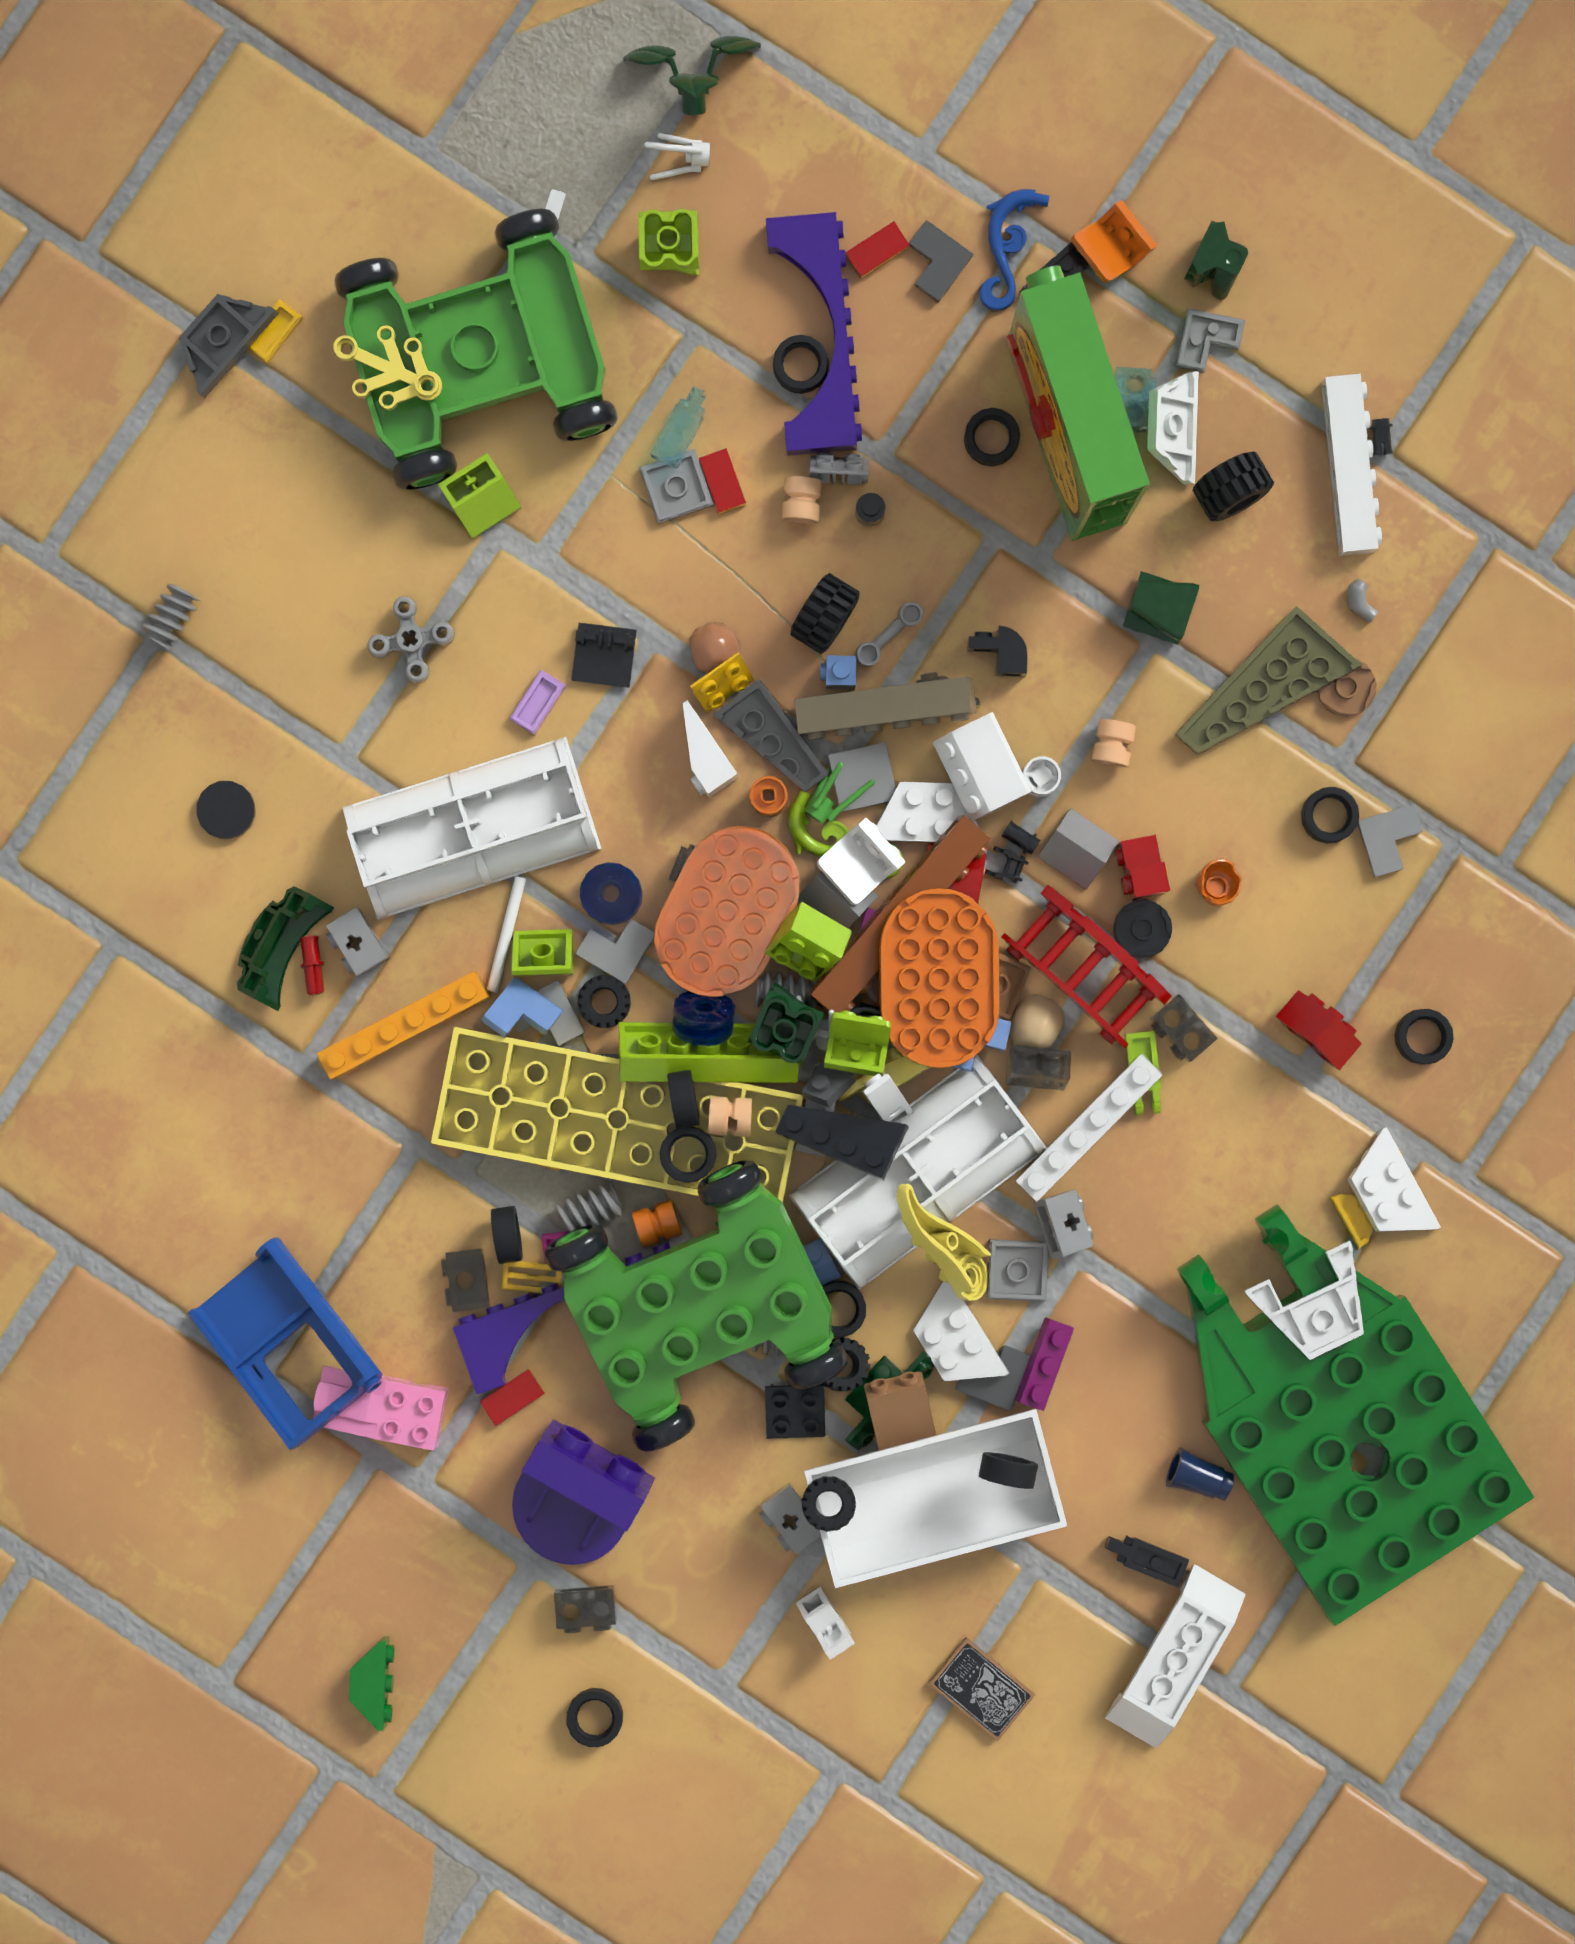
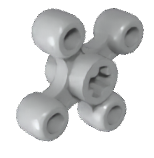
M402 596L393 604V612L400 621L399 631L393 636L381 634L372 636L367 643L369 653L376 658H384L393 651L403 652L407 657V666L405 668L407 678L413 683L420 684L425 682L429 676V668L422 659L423 649L429 644L441 646L450 644L455 637L453 627L446 622H438L429 629L419 628L415 623V614L417 612L415 602L407 596ZM404 604L410 606L409 611L406 613L400 612V608ZM442 629L448 631L445 638L438 637V633ZM413 633H415V638L418 642L414 646L410 643L409 647H407L405 637L408 634L412 637ZM378 642H383V649L376 651L375 645ZM416 667L422 668V673L419 676L413 675V670Z

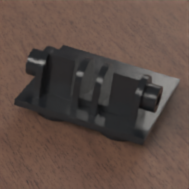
M578 623L571 681L630 688L637 630Z
M789 1383L783 1386H774V1384L765 1386L767 1439L826 1437L824 1384L802 1390L792 1388Z

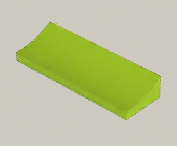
M619 1022L620 1082H668V1073L691 1070L693 1082L798 1083L799 1064L788 1063L781 1056L769 1051H759L754 1045L748 1043L747 1041L755 1023Z

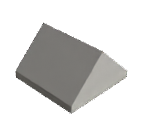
M1070 808L1038 855V858L1084 889H1087L1108 860L1119 840Z
M820 871L800 893L798 902L807 904L849 929L879 896L871 891L860 903L852 905L824 873Z

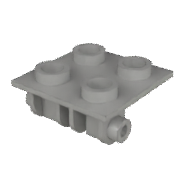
M818 452L816 456H811L809 477L819 479L822 483H830L831 473L833 474L832 484H835L836 474H842L841 484H844L845 474H848L847 484L862 485V482L868 483L869 459H863V455L847 454L845 458L834 457V454L830 452Z

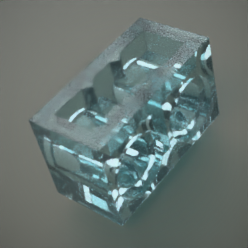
M1116 367L1114 376L1125 410L1135 408L1141 414V418L1137 421L1129 419L1132 431L1146 433L1148 429L1149 391L1156 388L1157 379L1152 378V369ZM1131 379H1137L1142 383L1143 389L1134 392L1129 389L1127 382Z

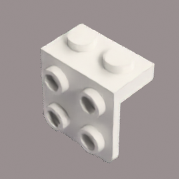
M865 818L817 861V866L850 904L857 905L887 876L899 869L905 861L901 857L899 850L889 844L881 835L878 826Z

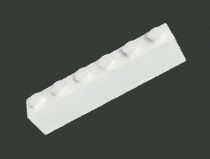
M1361 374L1325 377L1321 382L1338 554L1339 556L1374 553L1379 549L1378 545L1382 544V531L1380 527H1376L1375 516L1379 515V502L1377 498H1373L1372 487L1376 486L1375 469H1370L1369 460L1370 457H1373L1372 440H1367L1366 431L1367 428H1370L1369 411H1364L1363 401L1367 399L1366 382H1361Z
M1141 1054L1031 1164L1016 1182L1037 1202L1163 1074Z

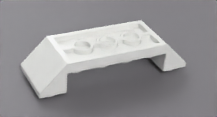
M1193 1564L1180 1586V1596L1123 1693H1118L1105 1716V1719L1155 1748L1175 1728L1234 1626L1246 1595L1196 1564Z

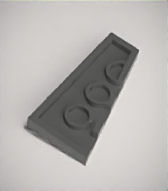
M761 679L713 714L803 791L807 792L830 775L802 735L798 734L797 728Z
M861 1002L860 1005H859V1006H872V1007H876V1006H873V1005H870V1004H867V1003H864V1002ZM861 1014V1015H858V1016L870 1017V1016H872V1015ZM890 1041L887 1051L893 1046ZM824 1057L802 1090V1094L805 1099L830 1107L856 1082L855 1077L859 1073L824 1068Z

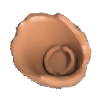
M709 622L700 628H696L689 639L692 660L696 668L705 673L711 672L737 652L740 653V641L736 632L721 622Z

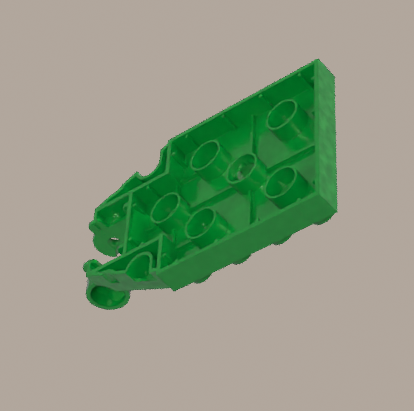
M1276 1204L1255 1218L1260 1234L1263 1237L1261 1241L1274 1251L1295 1287L1293 1293L1280 1300L1282 1306L1288 1305L1338 1281L1325 1254L1326 1250L1300 1235L1280 1206ZM1199 1254L1177 1268L1181 1279L1188 1288L1191 1318L1195 1326V1345L1198 1364L1201 1366L1206 1400V1419L1202 1423L1322 1611L1334 1626L1535 1498L1406 1296L1400 1294L1395 1296L1356 1271L1364 1334L1309 1360L1263 1312L1242 1324L1231 1307L1226 1293L1215 1282L1208 1265ZM1359 1443H1370L1378 1448H1384L1385 1452L1382 1453L1383 1463L1377 1476L1373 1474L1363 1475L1357 1471L1352 1472L1351 1458Z

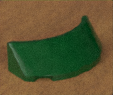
M295 886L286 890V894L280 902L272 901L258 916L244 941L238 961V966L243 968L242 976L237 981L238 991L279 1011L281 1007L280 997L283 978L289 961L301 942L299 938L304 937L317 922L331 913L334 907Z

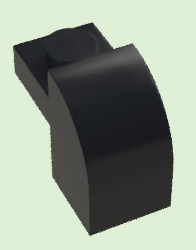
M999 626L997 637H992L991 632H975L974 636H969L967 652L997 653L996 676H1026L1027 648L1024 640L1016 631L1005 626Z

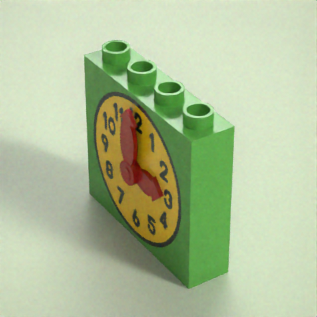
M1051 266L1026 277L1028 287L1020 293L1006 344L1072 542L1127 524L1147 491L1150 482L1081 273L1064 277L1061 266Z

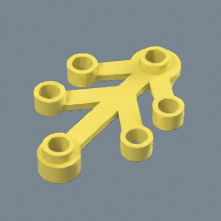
M388 325L381 326L378 329L377 337L384 345L389 361L358 348L357 342L351 336L343 335L336 339L334 352L339 359L343 361L355 359L383 372L366 380L357 379L354 381L352 391L356 397L366 398L370 395L371 391L400 380L410 384V386L396 392H383L379 397V403L384 410L391 411L397 407L398 403L416 396L421 400L431 401L440 395L442 381L435 372L428 371L422 355L423 347L419 339L411 337L404 343V350L408 356L412 357L416 373L405 369L395 343L396 334L393 328ZM386 330L392 333L391 338L388 340L381 338L382 332ZM417 343L419 346L418 350L410 352L408 350L409 344ZM345 345L352 346L350 354L342 353V348ZM425 382H432L433 388L430 391L422 389ZM359 384L367 386L364 393L356 392ZM387 396L394 398L393 403L389 406L383 404V400Z

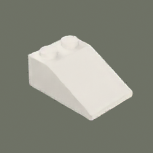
M687 700L682 704L691 770L694 775L690 779L700 796L706 793L708 798H711L738 779V774Z

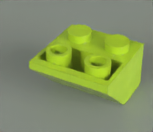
M488 453L438 484L472 539L522 508Z
M801 902L788 914L768 945L765 954L772 957L777 963L786 965L798 972L803 978L816 982L842 959L852 931Z

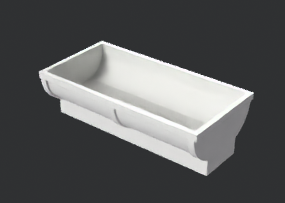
M566 737L342 808L348 830H346L363 885L367 888L377 920L602 849Z
M978 1055L974 1057L971 1071L955 1070L909 1105L913 1113L899 1122L907 1124L909 1128L884 1181L835 1160L788 1195L858 1290L917 1247L911 1243L912 1236L901 1219L899 1206L895 1196L900 1184H910L920 1205L927 1212L949 1223L1047 1149Z
M1036 1409L804 1470L808 1485L813 1480L822 1476H835L844 1480L851 1487L855 1495L856 1509L849 1523L838 1531L825 1532L820 1530L835 1588L1067 1526ZM983 1453L1007 1454L1037 1463L1038 1470L1034 1488H1015L980 1478L978 1475ZM832 1491L821 1493L816 1500V1508L824 1516L836 1515L842 1506L840 1497Z

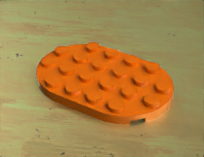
M746 826L728 827L715 831L702 839L694 847L660 911L654 933L655 948L661 966L675 983L687 991L698 995L718 997L742 990L760 976L771 958L765 954V951L788 914L797 906L799 898V873L788 849L769 833Z
M929 889L907 897L890 913L881 932L879 942L880 1017L892 1023L889 1041L907 1059L923 1066L935 1068L952 1067L965 1063L975 1057L989 1043L998 1023L999 943L997 932L988 913L974 899L955 890Z

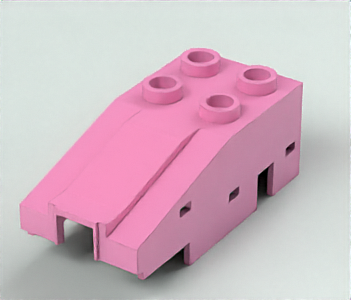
M323 1366L321 1380L317 1385L313 1404V1418L351 1388L352 1380L343 1368ZM383 1375L380 1379L382 1383L377 1389L370 1393L365 1392L324 1426V1428L434 1451L439 1445L450 1388L431 1384L422 1385L411 1380Z

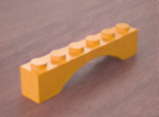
M473 971L318 1052L317 1055L330 1080H335L395 1046L479 1005L491 997L478 972Z

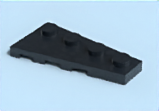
M788 1105L775 1132L778 1135L884 1181L909 1126L902 1123Z

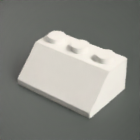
M993 712L933 742L971 821L989 815L1031 792Z

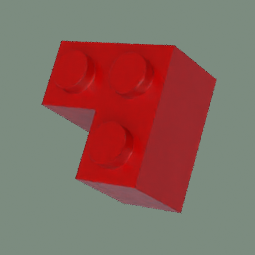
M1156 834L1118 843L1119 848L1115 849L1116 861L1118 866H1123L1125 875L1121 878L1122 891L1124 895H1129L1130 901L1162 895L1170 891L1165 861L1161 862Z
M1298 990L1276 1015V1018L1288 1031L1306 1042L1320 1058L1340 1071L1362 1045L1354 1035L1357 1032L1356 1029L1346 1021H1341L1344 1016L1332 1006L1328 1009L1324 1008V1002L1316 995L1311 993L1307 996Z

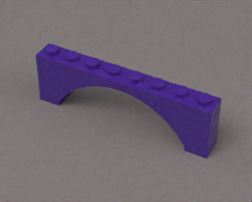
M836 212L766 218L768 254L776 253L802 271L814 284L828 308L835 339L833 360L821 389L792 421L784 422L787 456L857 450V441H862L861 423L855 424L854 412H860L858 394L853 395L852 383H857L856 366H850L849 354H854L853 336L847 337L846 328L847 325H852L850 307L845 308L844 297L849 296L848 279H842L841 268L846 267L845 250H839L838 240L844 238L843 222L837 221Z
M667 1242L652 1248L654 1254L642 1257L641 1252L624 1258L625 1265L629 1266L672 1247ZM558 1283L542 1288L543 1294L532 1298L530 1293L514 1298L515 1304L504 1308L503 1304L500 1303L485 1309L487 1315L476 1318L473 1313L458 1319L459 1325L453 1327L477 1395L507 1383L505 1373L516 1344L524 1331L541 1313L565 1300L564 1286L559 1288Z

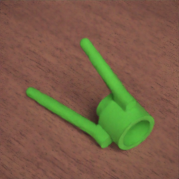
M839 762L833 772L830 767L826 769L831 775H828L819 782L804 811L821 824L826 819L833 822L841 811L873 786L875 781L871 779L835 809H832L831 807L834 803L826 795L843 767V763Z

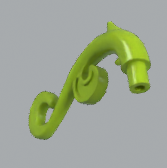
M799 790L794 803H791L788 812V827L796 846V853L801 854L802 849H805L813 855L822 857L849 831L843 823L829 821L822 828V837L824 841H827L830 836H834L836 839L835 844H822L812 838L805 824L809 825L810 821L804 811L810 794ZM889 843V844L895 846V847L899 850V852H900V854H901V857L903 858L900 849H899L896 845H894V844H892V843ZM901 867L889 876H887L885 879L894 877L900 871Z

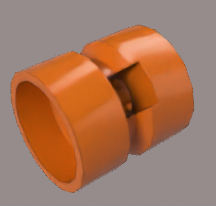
M773 776L759 778L750 788L751 806L761 816H777L787 805L788 793L786 786L781 780Z
M671 1199L655 1204L654 1210L645 1207L631 1212L643 1248L659 1243L660 1237L669 1240L683 1235Z

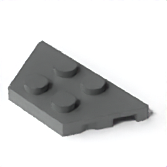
M217 294L183 332L179 340L183 351L186 352L189 369L194 375L197 392L205 398L276 318L279 313L274 308L255 305L244 300H234L231 297Z

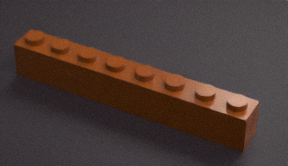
M965 815L958 816L846 946L842 959L822 975L806 995L827 1013L829 1010H834V1012L850 1011L855 1005L852 1000L859 992L864 994L874 983L871 978L879 970L881 932L886 919L893 909L904 899L915 893L937 888L948 889L954 881L960 882L969 872L967 868L969 863L973 859L977 861L987 851L988 847L986 844L991 838Z

